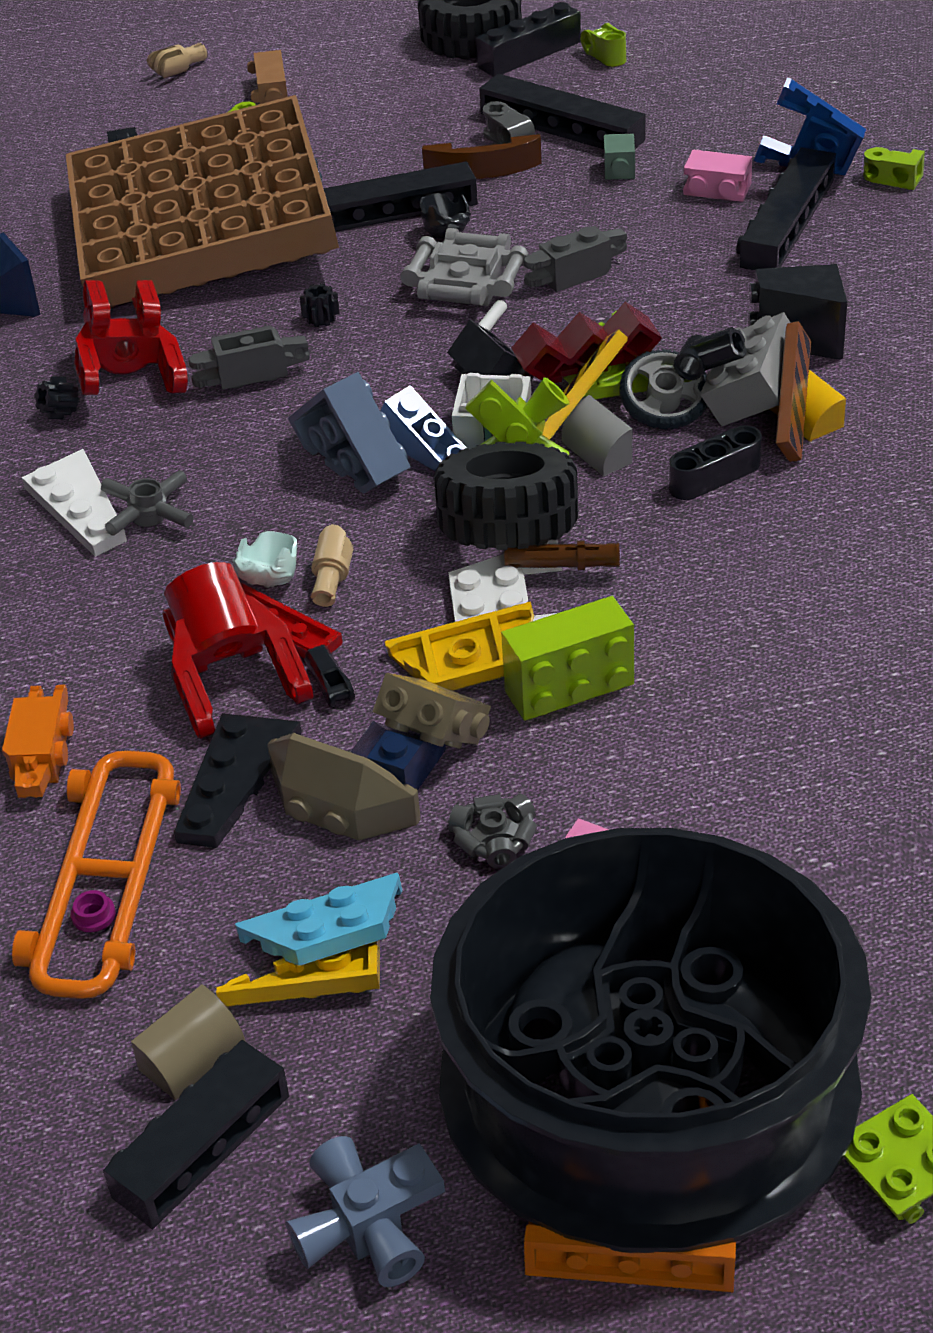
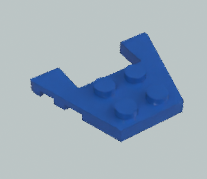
M787 77L777 105L806 115V118L793 146L763 135L753 161L765 163L766 159L779 161V166L787 167L790 158H794L799 149L804 147L836 153L835 174L846 175L864 138L866 128Z

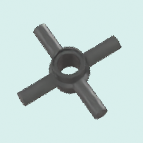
M178 470L162 483L151 478L138 479L132 482L129 487L110 478H105L101 483V490L127 502V508L105 524L106 531L114 536L132 522L139 526L151 527L161 523L164 518L185 528L190 527L193 523V515L166 502L168 495L187 482L185 473Z

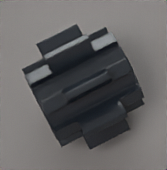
M320 283V285H309L308 289H304V295L299 297L302 318H307L308 324L312 323L315 327L330 325L332 321L336 320V315L340 314L338 293L333 292L331 286L328 287L323 283Z
M51 376L50 381L44 380L42 384L38 383L36 386L37 390L34 393L35 406L37 409H40L41 413H47L48 419L63 420L64 415H72V412L77 411V405L80 402L78 397L79 390L77 387H74L73 383H67L66 377Z

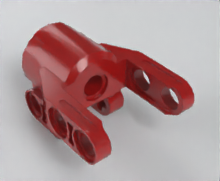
M85 280L83 284L84 326L75 339L74 361L82 394L98 395V371L100 368L109 373L124 375L135 373L144 368L148 363L158 364L166 391L170 393H186L188 384L186 364L176 337L160 325L161 308L153 281L137 280L135 298H132L137 318L110 319V304L103 282L99 280Z
M226 562L203 564L182 573L166 586L164 595L170 608L163 610L162 613L166 629L173 643L171 676L194 732L199 739L210 736L215 732L212 719L213 707L199 674L208 670V664L239 653L242 658L261 653L263 651V644L267 648L286 695L292 698L296 704L313 699V690L309 677L286 624L252 595L246 597L232 564Z

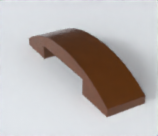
M540 134L511 137V143L452 149L451 143L422 146L423 169L467 161L476 179L518 173L542 164Z

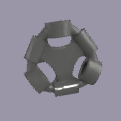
M520 793L513 798H501L500 794L473 798L474 803L467 806L454 805L448 825L449 832L455 834L454 843L473 859L478 857L486 859L489 866L495 869H502L516 860V854L520 850H526L529 847L537 829V825L533 821V818L536 816L535 808L531 801ZM504 808L506 809V812L510 819H508L506 817V814L503 812ZM473 814L480 815L479 823L470 831Z

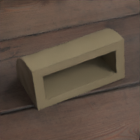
M201 984L134 1038L131 1044L138 1070L176 1101L187 1086L195 1084L213 1067L220 1055L229 1052L241 1040L245 1041V1037L236 1019L225 1004L211 990Z

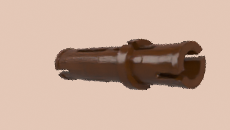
M577 540V544H543L539 546L535 544L523 549H518L517 547L507 548V550H504L505 565L515 568L577 567L578 571H585V567H620L619 543L585 544V540Z

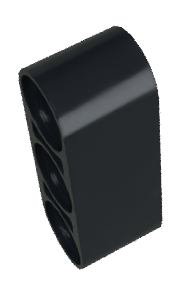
M738 426L672 455L669 459L670 494L676 499L691 500L758 470L761 459V432L752 426Z

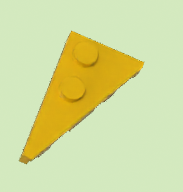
M380 940L301 966L285 961V958L273 962L274 972L250 981L247 974H243L217 987L216 995L225 1006H235L303 997L316 998L321 995L346 992L360 993L366 990L380 989Z

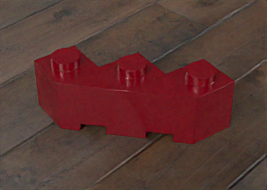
M625 301L603 327L581 312L573 318L558 337L533 322L511 349L525 371L541 381L543 378H548L552 382L558 383L562 382V377L578 374L605 338L617 330L628 337V341L603 372L608 371L609 366L622 363L627 366L637 356L651 352L662 340V336L648 316Z

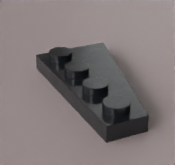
M222 713L174 830L176 843L218 848L243 814L245 802L252 794L257 795L264 785L263 778L271 768L267 744L271 739H278L288 734L296 733L301 735L300 721Z

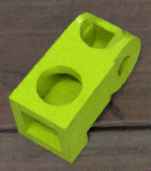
M882 147L867 149L864 153L863 177L869 182L914 190L923 177L925 151L913 149L911 153L890 151Z

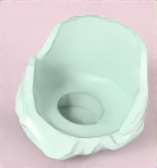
M274 531L260 533L255 542L250 546L247 544V538L241 539L236 557L233 558L234 570L237 576L247 581L248 584L262 585L265 588L288 583L294 577L296 569L297 539L292 535Z

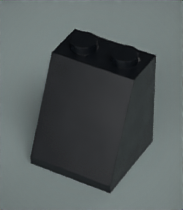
M837 264L756 269L755 283L749 284L750 303H754V311L748 312V327L764 316L773 317L784 312L790 323L799 321L810 338V355L836 360L843 359L848 301Z

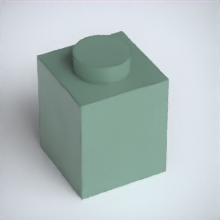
M634 134L604 135L605 180L635 179Z

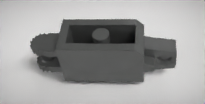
M594 225L581 228L579 231L565 236H557L550 241L539 244V251L528 254L523 259L525 268L532 270V272L524 275V283L528 287H539V285L548 284L555 292L604 276L611 269V258L627 250V234L620 228L602 232Z
M265 326L212 337L211 350L193 354L188 358L189 367L193 368V370H199L191 375L194 386L201 388L221 384L223 390L240 388L244 385L261 381H273L277 378L288 376L287 367L310 360V354L305 336L280 338L277 329Z

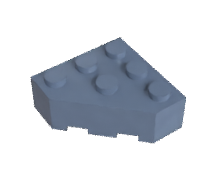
M359 372L324 388L288 417L304 449L312 455L318 452L326 458L325 465L339 476L349 475L356 480L354 481V486L363 494L400 475L411 467L406 450L401 444L397 443L390 430V422L387 416L379 410L373 399L370 385L362 379Z

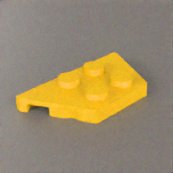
M530 601L386 640L385 646L389 657L414 678L423 679L454 691L504 677L501 631L532 622L535 616Z

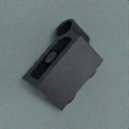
M471 319L447 352L457 362L454 367L462 374L479 373L480 375L500 376L520 374L522 376H530L531 381L534 378L533 375L523 369L512 349L492 331Z

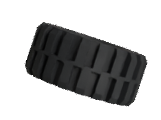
M417 0L421 41L430 51H434L435 54L440 56L446 55L447 58L452 59L455 57L465 60L475 57L477 59L476 37L487 33L490 29L500 28L508 25L513 20L522 19L521 0Z
M526 442L476 445L475 448H464L459 450L457 454L452 453L448 455L435 470L437 525L452 541L457 540L461 545H474L479 549L496 548L497 550H507V548L515 547L523 549L535 544L539 546L547 544L548 540L561 538L564 533H568L578 519L577 467L570 456L565 452H560L558 448H548L544 444L538 443L526 444Z

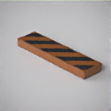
M799 321L788 323L786 326L776 444L789 462L802 460L811 340Z

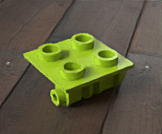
M913 1094L856 1126L853 1142L844 1156L847 1162L897 1219H905L909 1224L915 1223L922 1217L924 1209L920 1206L921 1203L933 1196V1115Z

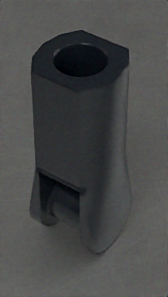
M323 644L308 649L305 654V663L319 685L330 708L335 707L337 701L346 698L349 701L355 700L350 680L340 669L328 647Z

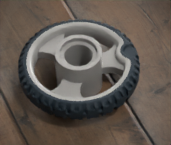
M658 349L641 354L626 366L621 376L620 398L623 406L634 419H637L638 422L644 425L647 424L648 427L655 429L658 427L665 430L668 428L670 430L678 429L679 426L684 427L689 425L690 422L692 423L697 420L707 407V404L700 395L707 380V373L704 371L697 380L684 382V379L675 372L673 367L674 360L679 353L675 350L672 352L669 349H662V351ZM638 374H642L649 381L646 400L638 402L632 391V383ZM681 398L693 402L690 407L681 412L664 414L675 411L680 405Z

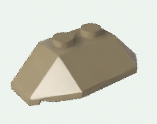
M296 733L288 734L278 739H271L267 744L272 775L285 813L298 821H306L328 829L334 834L344 835L359 841L416 826L421 820L418 790L409 784L403 785L392 773L368 758Z

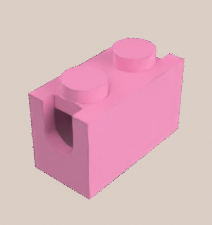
M692 150L684 166V175H688V179L683 188V195L743 202L751 185L752 156Z

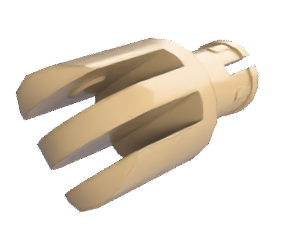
M202 43L186 48L178 44L152 52L147 57V64L157 74L167 78L187 71L192 63L206 60L207 50L204 45H201Z
M331 524L326 526L320 533L311 566L312 572L316 576L311 598H313L312 601L322 607L332 606L335 603L338 583L347 578L350 569L353 545L349 538L346 537V532L338 525Z

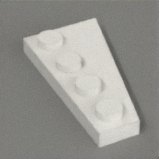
M84 449L47 466L40 467L22 477L24 488L95 557L127 541L124 529L114 536L110 535L105 529V524L117 516L106 493L101 490V483Z

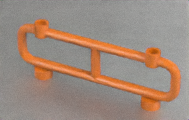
M115 751L102 757L94 766L92 773L90 770L71 769L67 780L68 801L82 804L40 934L37 931L18 930L12 947L14 966L29 967V979L33 987L42 994L64 998H94L105 993L114 985L120 970L133 969L136 950L135 944L128 943V939L166 805H178L181 795L180 781L174 780V768L164 756L152 752ZM119 767L147 768L157 771V779H153L151 784L150 803L133 861L83 858L109 773ZM77 875L127 878L110 940L104 944L100 973L90 980L50 977L47 974V969Z

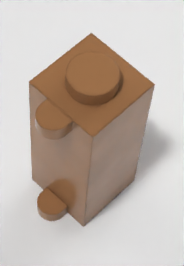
M281 50L253 53L254 61L248 62L247 70L251 74L256 73L258 89L251 92V100L262 104L288 97Z

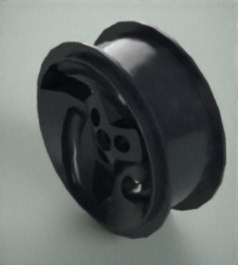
M616 828L565 838L520 856L480 883L450 918L433 956L430 1002L444 1048L441 1060L439 1099L452 1144L476 1181L517 1216L565 1238L607 1247L618 1252H687L740 1241L791 1216L831 1179L853 1142L862 1101L857 1052L862 1046L872 997L866 955L846 915L812 880L768 853L722 836L676 828ZM652 958H667V959H672V960H671V963H669V962H664V961H659V960L633 961L634 959H652ZM537 1018L549 1020L559 1031L551 1038L543 1040L532 1039L522 1033L524 1027L530 1021ZM745 1054L769 1085L739 1098L734 1094V1091L740 1082ZM557 1072L560 1084L570 1099L535 1083Z

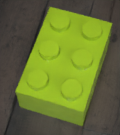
M613 595L501 631L505 692L524 721L634 684V624Z

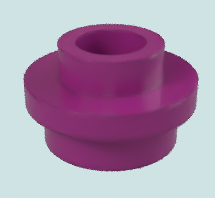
M90 890L77 896L73 902L70 915L73 925L78 930L96 932L112 923L116 910L113 901L103 892Z

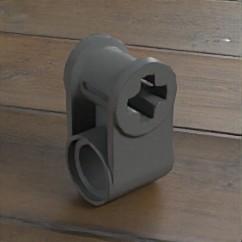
M495 101L484 105L483 114L486 116L484 137L486 139L492 140L497 144L511 143V137L535 135L534 125L530 118L510 108L506 103Z

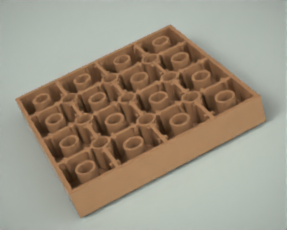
M296 95L66 154L80 280L82 286L85 280H99L103 282L110 309L116 305L131 302L132 298H135L137 280H152L157 295L162 293L170 294L177 289L193 285L201 286L208 281L232 278L239 273L263 270L270 265L294 262L301 257L325 254L332 249L339 248L332 216Z

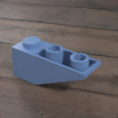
M408 386L384 402L381 412L387 416L390 422V430L397 443L404 447L408 456L435 471L440 462L445 460L448 455L452 453L457 454L459 450L466 448L411 386Z

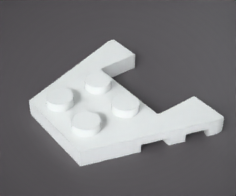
M548 540L547 544L558 545V540ZM504 554L448 572L454 622L529 602L524 575L562 571V567L515 568L505 565ZM553 613V614H543V615H534L535 617H534L533 621L538 620V619H541V618H544V617H548V616H551V615H554V614H557V613Z

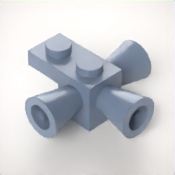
M339 1136L326 1141L312 1154L309 1165L329 1186L333 1209L286 1221V1228L298 1257L303 1265L309 1269L346 1239L357 1260L370 1255L380 1285L393 1287L406 1282L421 1269L425 1256L402 1232L400 1215L444 1193L443 1178L420 1143L363 1171L352 1138Z

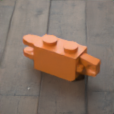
M56 685L53 696L44 697L41 686H31L28 697L13 699L2 752L6 757L10 779L15 782L18 798L30 796L35 798L43 797L48 783H58L61 766L67 765L68 747L66 740L67 737L73 735L74 721L72 713L67 712L68 692L65 685Z

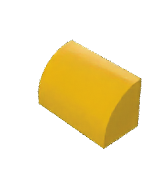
M810 370L803 436L808 441L815 440L844 427L846 398ZM779 405L770 408L776 415H778Z

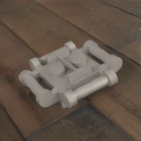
M448 228L443 243L436 242L429 236L421 237L416 246L417 252L410 265L405 266L400 278L406 286L418 287L417 295L419 299L488 306L493 296L507 297L512 293L515 285L514 279L520 267L524 266L523 259L528 255V251L523 246H514L510 250V234L500 233L498 236L462 233L458 229ZM427 258H430L428 272L421 271Z

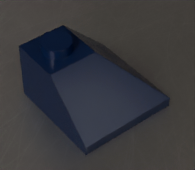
M4 232L0 233V314L39 316L41 313L29 261Z
M373 721L351 750V753L370 759L392 773L403 785L409 784L418 790L445 752L446 744L443 747L421 740L419 735L399 731Z

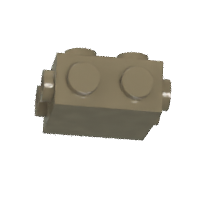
M386 673L372 712L386 717L385 725L403 732L411 730L420 733L421 740L443 747L446 744L461 749L463 743L478 745L480 738L485 735L490 723L488 714L491 706L423 679Z

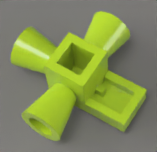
M543 378L527 403L521 397L514 401L491 379L466 404L465 409L494 435L481 444L492 445L495 442L544 444L548 448H558L560 452L570 454L569 451L542 435L545 419L569 405V400L563 391L548 378Z

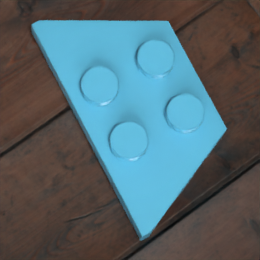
M393 873L352 887L340 886L331 890L327 895L311 900H296L289 903L286 908L235 923L239 940L246 944L256 939L260 941L262 951L273 956H282L285 958V961L301 966L385 939L390 928L389 920L393 918L396 911L395 895L402 893L400 877L398 873Z

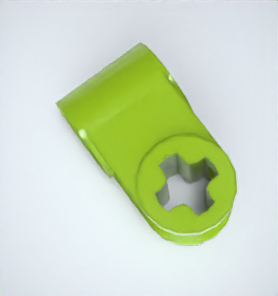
M605 23L601 28L593 31L589 29L582 31L581 44L588 55L611 67L620 66L627 62L626 33L624 31L618 30L610 23Z

